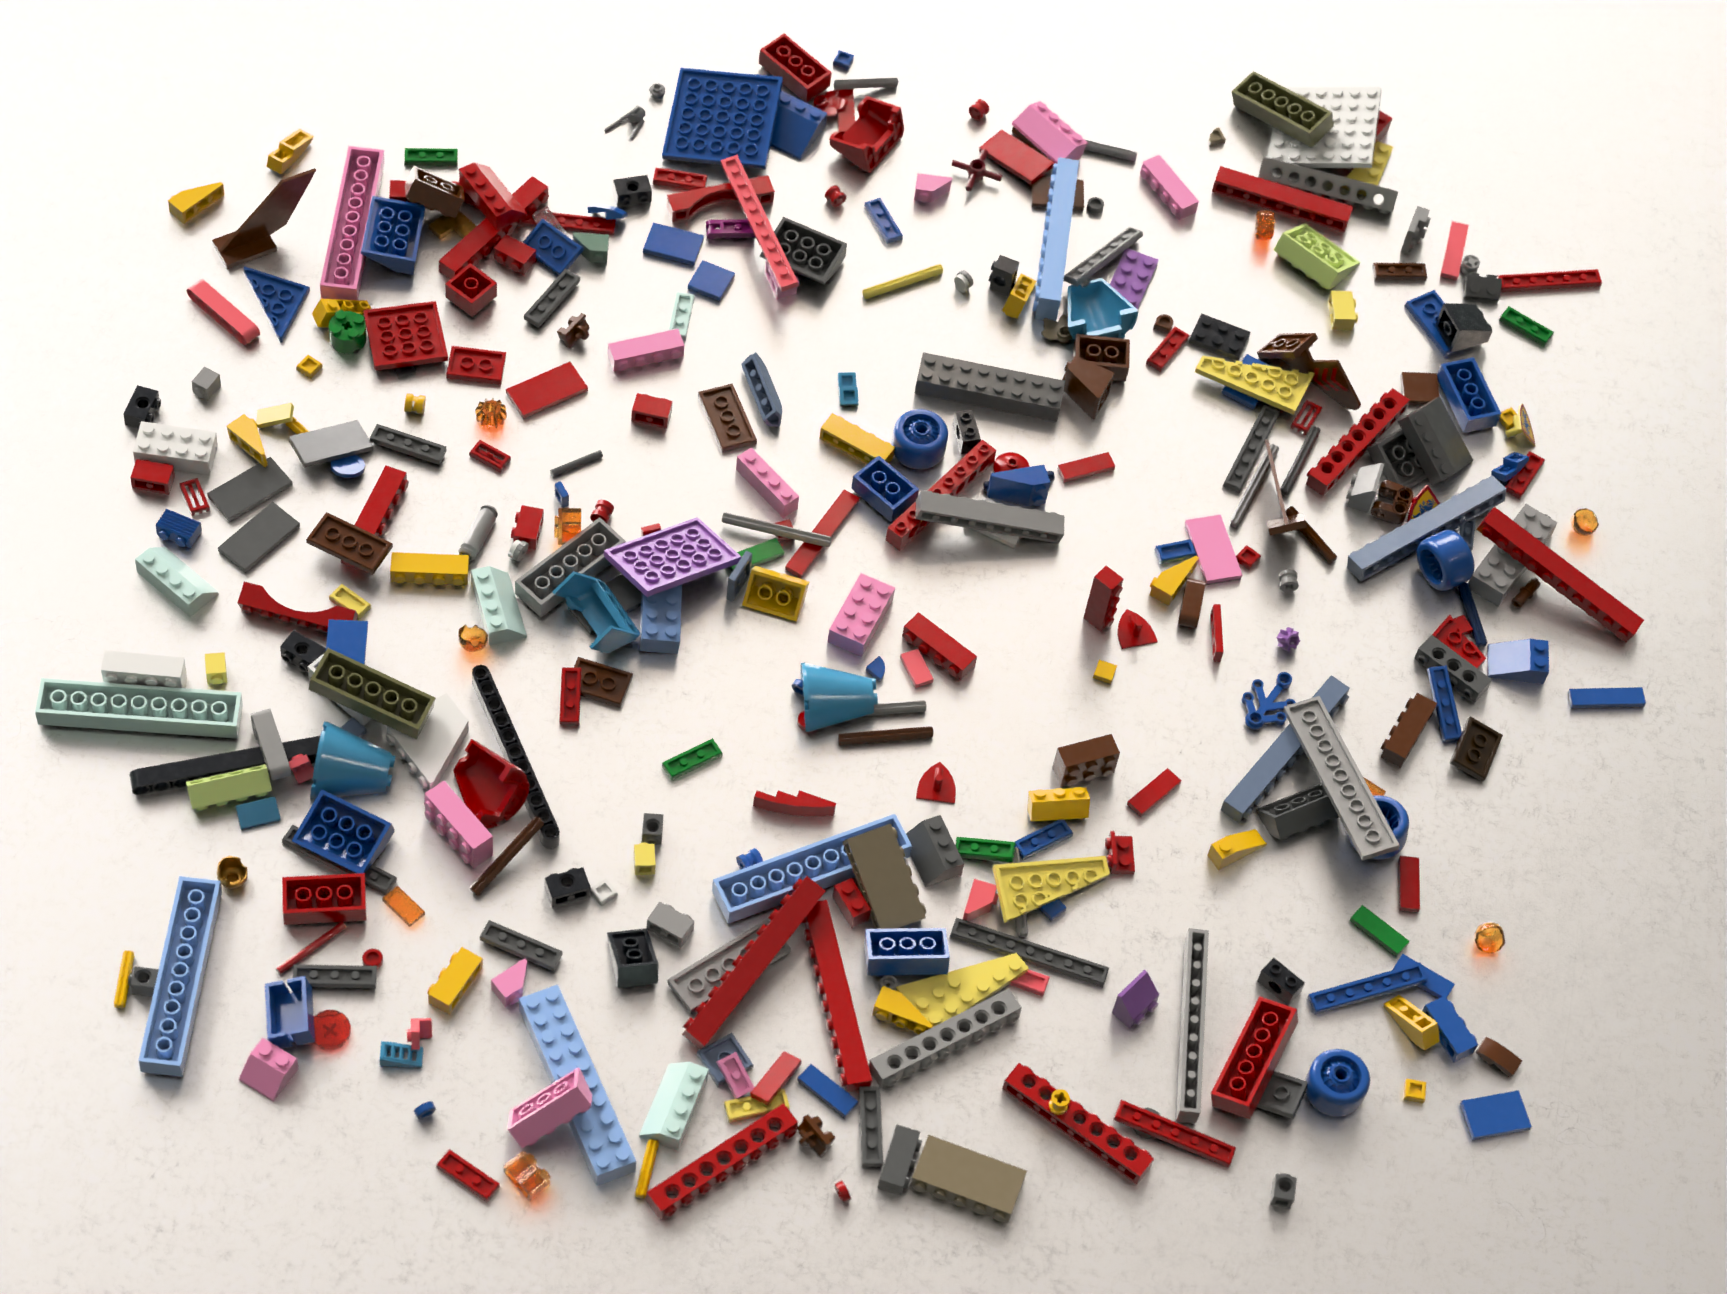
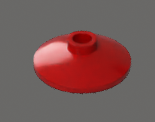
M1006 452L999 455L993 464L994 473L1030 467L1025 457L1014 452Z

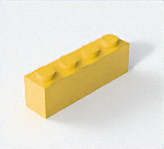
M832 413L820 428L819 439L865 464H869L877 456L883 458L887 463H890L894 457L895 447L889 442L879 439L874 434L868 433L858 425L846 421L841 416Z
M392 552L391 582L468 585L469 555Z

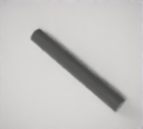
M601 450L595 451L551 469L550 474L554 477L603 457V453Z

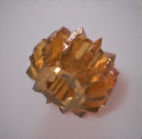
M1263 210L1257 212L1255 218V237L1257 239L1271 240L1273 238L1275 216L1272 211Z
M485 398L484 402L479 401L478 407L475 409L477 422H480L482 427L487 425L488 429L491 426L497 429L498 424L503 425L504 420L507 418L505 404H502L501 400L495 401L494 398L491 400Z

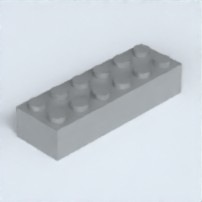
M1528 504L1523 506L1513 520L1543 544L1551 537L1558 523ZM1495 544L1474 571L1468 584L1470 590L1499 607L1527 568Z
M599 517L515 581V594L536 614L542 617L565 600L564 597L554 595L552 591L573 571L595 577L611 565L604 556V550L626 543V540Z

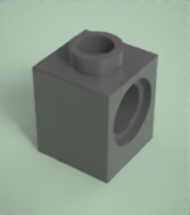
M644 813L642 843L654 844V846L662 844L664 814Z
M135 966L133 974H130L128 979V986H131L132 994L153 997L159 969ZM142 980H148L146 983H140Z
M1286 1173L1275 1175L1272 1182L1270 1205L1291 1208L1295 1199L1296 1177H1291V1175ZM1279 1187L1286 1188L1288 1192L1282 1191Z

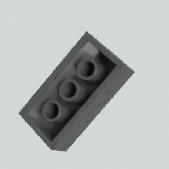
M1322 783L1256 809L1269 834L1280 840L1287 839L1294 833L1305 832L1311 826L1322 825L1326 820L1339 818Z

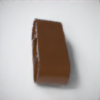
M1187 578L1178 625L1197 628L1206 582Z

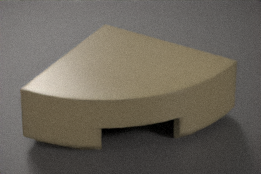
M1220 127L1213 129L1208 139L1209 147L1224 144L1226 138Z

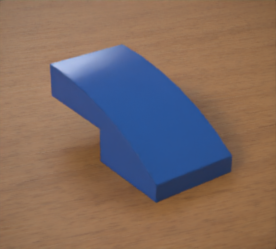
M591 204L587 206L588 214L605 213L606 220L623 219L628 216L624 210L610 205Z
M1517 452L1503 458V465L1491 470V476L1504 482L1510 480L1529 461V456Z

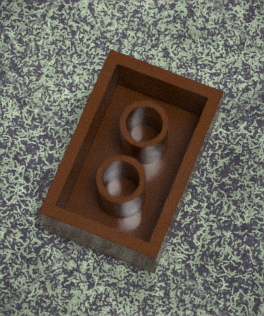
M413 166L405 183L406 198L412 203L424 205L429 210H437L445 217L456 218L464 202L463 186Z
M1076 334L1073 358L1074 356L1080 357L1114 372L1113 380L1126 381L1130 365V339Z
M1108 734L1058 747L1052 768L1060 787L1066 785L1073 786L1077 782L1091 781L1096 777L1112 775L1115 772L1120 751L1113 735Z

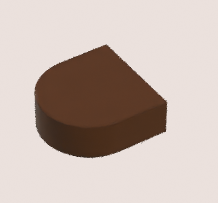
M1159 315L1156 318L1153 329L1169 334L1173 328L1174 320L1169 315Z

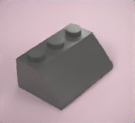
M941 815L921 821L906 833L912 845L910 856L925 887L962 875L964 862Z

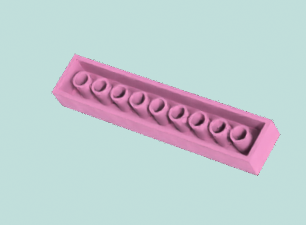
M348 146L320 282L321 299L358 300L366 256L361 254L369 208L372 196L378 197L385 165L384 150Z

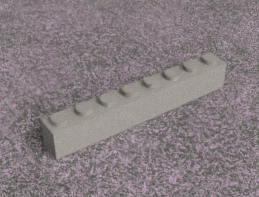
M928 490L921 491L916 499L915 519L1053 543H1059L1064 536L1065 515H1060L1056 512L1049 513L1038 509H1025L1021 506H1008L1003 503H991L985 500L969 499L968 497L938 494Z

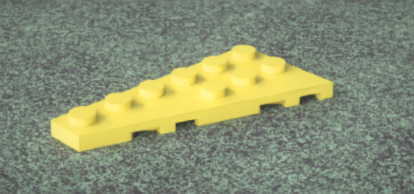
M1203 355L1195 368V373L1292 415L1295 414L1315 374L1313 372H1308V374L1299 373V370L1294 369L1292 371H1285L1280 367L1255 363L1246 365L1242 364V361H1236L1235 363L1227 362L1222 358Z
M1106 856L997 864L992 867L1004 923L1110 875Z
M1015 953L950 971L948 974H940L900 985L896 989L914 1005L932 1024L933 1028L985 1001L1009 985L1014 979L1016 980L1025 974L1029 967Z

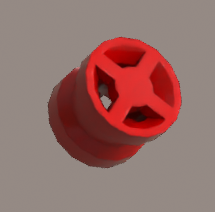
M978 99L974 105L968 108V112L974 120L980 121L984 115L990 112V107L986 101Z
M837 185L831 186L824 194L826 200L831 201L830 204L834 208L841 206L847 198Z

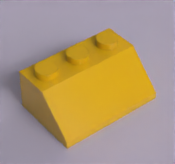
M754 566L751 569L742 606L797 622L805 601L809 581Z

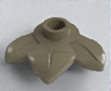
M1065 314L1059 318L1058 322L1047 318L1044 319L1045 330L1041 334L1046 339L1058 340L1063 343L1072 340L1068 329V317Z

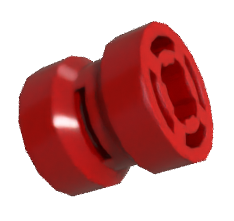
M598 500L595 510L590 515L591 521L594 522L600 517L605 523H608L609 516L614 511V506L607 500Z

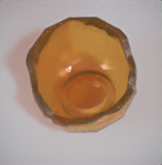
M1587 508L1578 509L1571 517V527L1575 533L1581 536L1594 533L1599 526L1597 516L1592 510Z
M465 624L458 629V641L464 650L476 652L486 647L488 634L477 625L469 628Z
M1485 922L1479 925L1474 932L1476 946L1483 953H1495L1500 951L1505 945L1503 929L1497 923Z

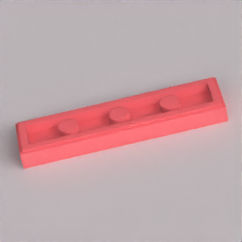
M1455 221L1451 222L1440 277L1457 281L1469 225Z

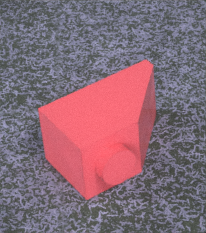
M974 879L963 920L971 921L990 912L992 904L996 905L999 897L998 893H996V885Z

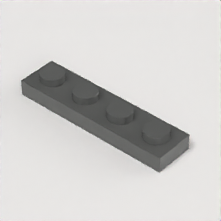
M565 269L524 314V320L539 328L580 282V277Z
M376 424L370 436L371 443L440 465L447 451V446L380 424Z
M490 920L480 935L481 941L523 959L525 958L551 971L555 970L563 955V951Z
M294 964L293 978L306 976L311 987L376 988L377 966Z
M859 1087L862 1167H883L880 1087Z

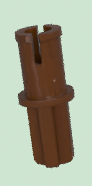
M1537 578L1531 579L1525 587L1520 588V592L1511 600L1514 607L1521 608L1528 599L1533 597V593L1541 585Z

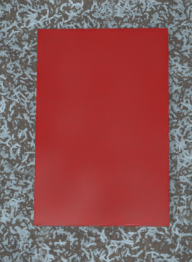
M452 346L446 379L501 385L506 352Z

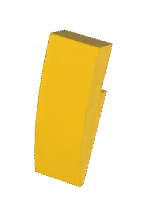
M299 128L279 142L278 148L268 155L266 167L282 174L303 154L314 139V136Z

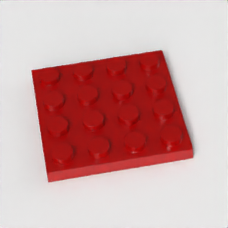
M436 301L363 310L375 371L448 361V353Z

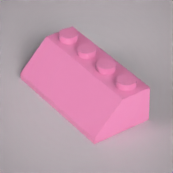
M1041 101L1029 104L1011 123L1013 127L1055 164H1057L1058 157L1073 160L1080 159L1088 144L1080 134L1075 132L1069 124L1065 123Z
M578 1067L510 1110L507 1130L522 1148L535 1144L541 1136L551 1134L557 1126L570 1122L575 1115L584 1113L591 1107L592 1093L580 1068Z

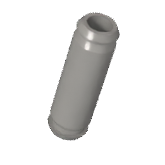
M484 505L480 508L460 546L461 548L458 550L459 555H469V561L476 558L496 517H498L495 507Z

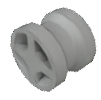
M1466 255L1461 264L1460 272L1464 276L1469 275V273H1477L1480 266L1479 258L1475 255Z
M1288 569L1279 573L1280 589L1282 591L1293 592L1298 589L1299 585L1298 581H1296L1298 574L1295 570Z

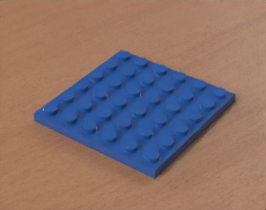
M680 67L662 151V159L721 165V160L738 155L743 167L766 169L783 77Z

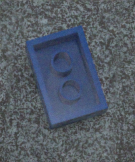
M877 456L853 475L851 489L890 522H893L916 502L919 489L880 456Z

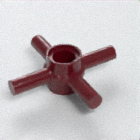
M982 150L979 158L973 159L970 164L952 160L951 166L968 172L969 180L965 187L966 191H972L975 182L982 181L983 177L1001 182L1003 175L988 171L985 168V159L988 155L987 150Z

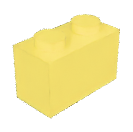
M1331 291L1328 299L1331 330H1353L1354 324L1358 322V313H1355L1356 299L1353 298L1352 291Z

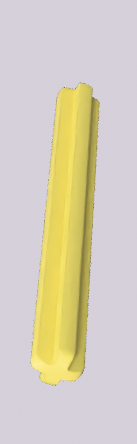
M936 264L862 290V295L864 299H868L940 275L944 269L941 264Z

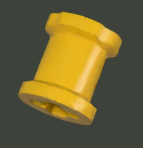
M1058 1089L1052 1093L1049 1108L1053 1114L1060 1115L1066 1112L1070 1101L1068 1092Z

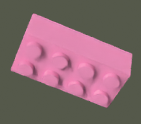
M860 573L829 629L827 642L862 657L893 601L895 587Z
M442 781L425 793V817L429 822L433 821L440 835L446 836L450 846L460 852L461 858L466 864L469 863L474 869L493 856V836L445 781Z

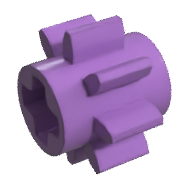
M1287 627L1286 631L1280 629V633L1276 637L1278 641L1277 646L1282 647L1285 651H1290L1291 648L1297 649L1296 646L1301 641L1298 636L1299 632L1294 631L1290 627Z

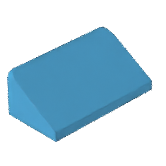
M276 797L236 806L241 830L281 821Z

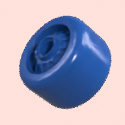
M914 409L905 412L897 419L894 425L891 445L895 447L894 456L900 463L912 469H928L935 466L945 455L948 428L944 420L932 411Z
M1445 530L1424 539L1418 546L1417 561L1426 581L1433 588L1439 591H1447L1467 582L1473 576L1475 566L1472 552L1466 541L1458 533L1452 530Z
M1376 795L1373 797L1399 843V850L1370 858L1383 860L1395 856L1405 846L1409 829V817L1405 808L1398 801L1387 796ZM1349 837V840H1350L1351 845H1352L1353 848L1356 850V848H1355V846H1354L1352 840H1351L1350 837Z
M1344 1049L1327 1050L1318 1055L1312 1062L1305 1081H1307L1305 1093L1310 1103L1318 1111L1336 1117L1349 1115L1359 1108L1369 1090V1070L1363 1060L1350 1051Z

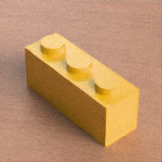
M1086 787L1028 791L1027 811L1031 822L1089 818L1090 797Z
M463 947L460 948L458 953L454 952L448 967L441 970L436 984L433 983L428 989L429 1004L450 1015L483 968V958Z

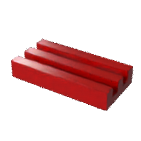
M1306 399L1290 428H1297L1298 432L1303 431V434L1307 435L1319 416L1322 407ZM1307 406H1311L1301 424H1298ZM1314 408L1317 409L1307 427H1304Z
M479 440L469 452V456L500 473L503 471V467L507 466V462L511 461V456L482 440Z
M198 478L179 483L191 516H194L197 512L201 514L204 510L206 512L210 511ZM192 484L196 485V488L203 503L202 506H200ZM185 486H188L189 491L196 506L195 508H193V505L190 501Z

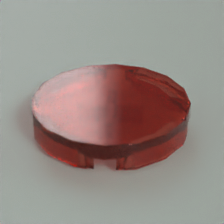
M337 1010L319 1012L314 1016L315 1042L313 1043L323 1050H334L342 1047L351 1034L349 1019Z

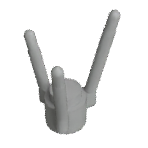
M636 105L631 111L621 116L620 119L604 128V131H608L628 118L632 123H638L630 136V139H633L640 126L645 122L643 119L646 116L644 108Z

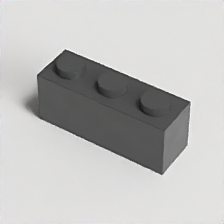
M896 1124L877 1188L898 1195H902L903 1188L908 1189L911 1179L908 1176L909 1170H914L917 1158H913L915 1151L919 1152L922 1140L919 1139L920 1131Z

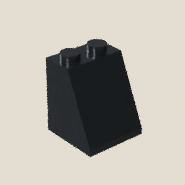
M1445 303L1435 324L1451 353L1486 343L1493 332L1491 325L1487 323L1483 312L1479 310L1476 304Z

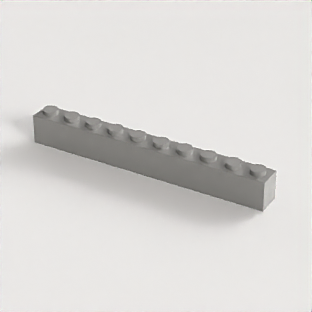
M1189 928L1184 948L1176 1121L1196 1124L1201 1110L1209 930Z

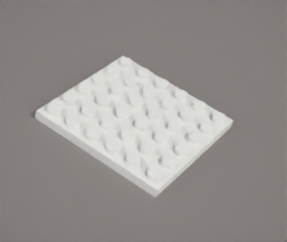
M1286 87L1333 113L1334 127L1312 148L1273 127L1268 158L1307 168H1372L1382 94L1381 87Z

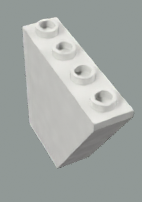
M445 693L435 699L434 708L417 740L388 726L386 739L391 746H395L398 756L402 760L405 759L408 763L407 766L410 772L418 776L420 785L429 791L438 785L469 731V723L454 701Z

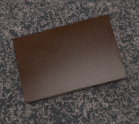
M1041 177L1031 185L1032 207L1047 208L1051 177ZM1076 180L1073 210L1084 211V180Z
M578 657L574 668L582 669L581 696L621 708L632 681L633 673Z

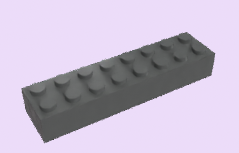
M923 352L914 393L1057 422L1065 380Z

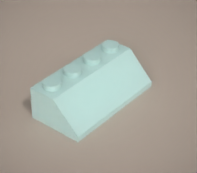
M166 547L148 548L135 559L137 573L189 617L219 594L216 589Z
M491 566L472 569L471 583L489 645L527 638L509 573Z
M691 1062L669 1064L639 1137L647 1140H658L661 1145L679 1150L707 1082L709 1069Z

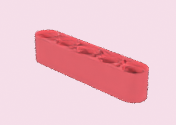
M200 279L186 289L189 298L243 345H247L261 334L254 322L205 280Z

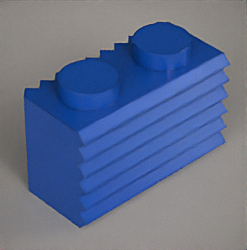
M165 509L155 525L156 533L161 539L174 541L178 546L188 547L189 549L202 532L201 522L169 509Z

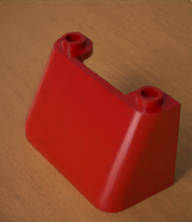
M866 96L857 107L859 118L843 136L838 131L831 134L829 143L831 148L863 171L871 173L903 137L905 127L901 107Z

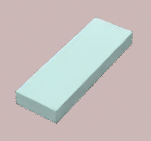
M677 292L669 330L678 329L682 340L686 341L695 295Z

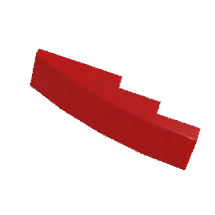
M757 790L754 795L753 807L793 816L823 817L834 816L836 803L800 790L797 797L779 790L776 796Z

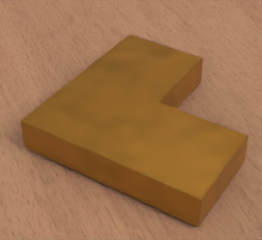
M460 210L456 218H448L442 215L428 225V229L439 239H442L452 231H455L460 237L464 238L476 227Z

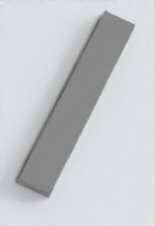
M1130 226L1066 273L1063 281L1079 286L1142 238L1143 231Z

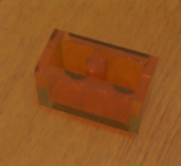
M558 508V516L554 517V538H558V545H564L581 532V508Z

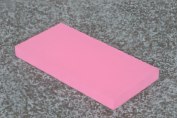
M1221 514L1185 520V526L1196 556L1199 557L1198 563L1206 584L1241 579L1242 572Z

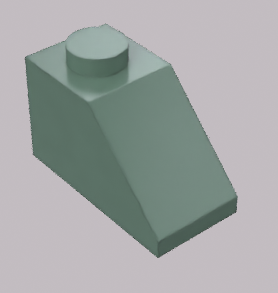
M573 232V241L584 248L581 255L589 262L607 263L609 235Z

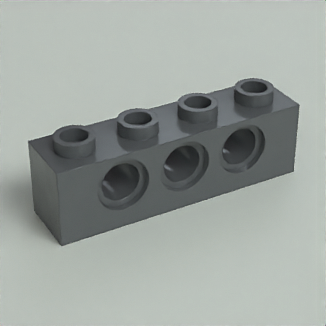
M1433 635L1418 648L1414 658L1426 668L1447 665L1451 687L1455 688L1473 703L1488 690L1492 681L1491 678Z

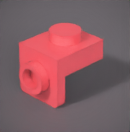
M298 754L292 757V760L289 761V766L295 775L297 783L301 784L313 779L314 768L307 754Z
M431 1018L411 1019V1029H407V1042H411V1050H420V1038H432Z

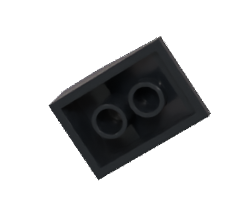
M648 929L607 932L617 987L628 988L631 986L657 984L658 961Z

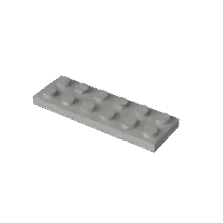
M768 919L668 979V985L690 1013H693L702 1002L706 1003L709 1000L708 993L714 986L717 988L722 983L720 978L727 970L731 972L735 967L732 965L734 960L739 955L743 956L746 953L745 946L751 939L753 941L757 939L759 935L756 932L763 924L768 925L770 922ZM787 943L784 944L769 965L790 953L791 948Z

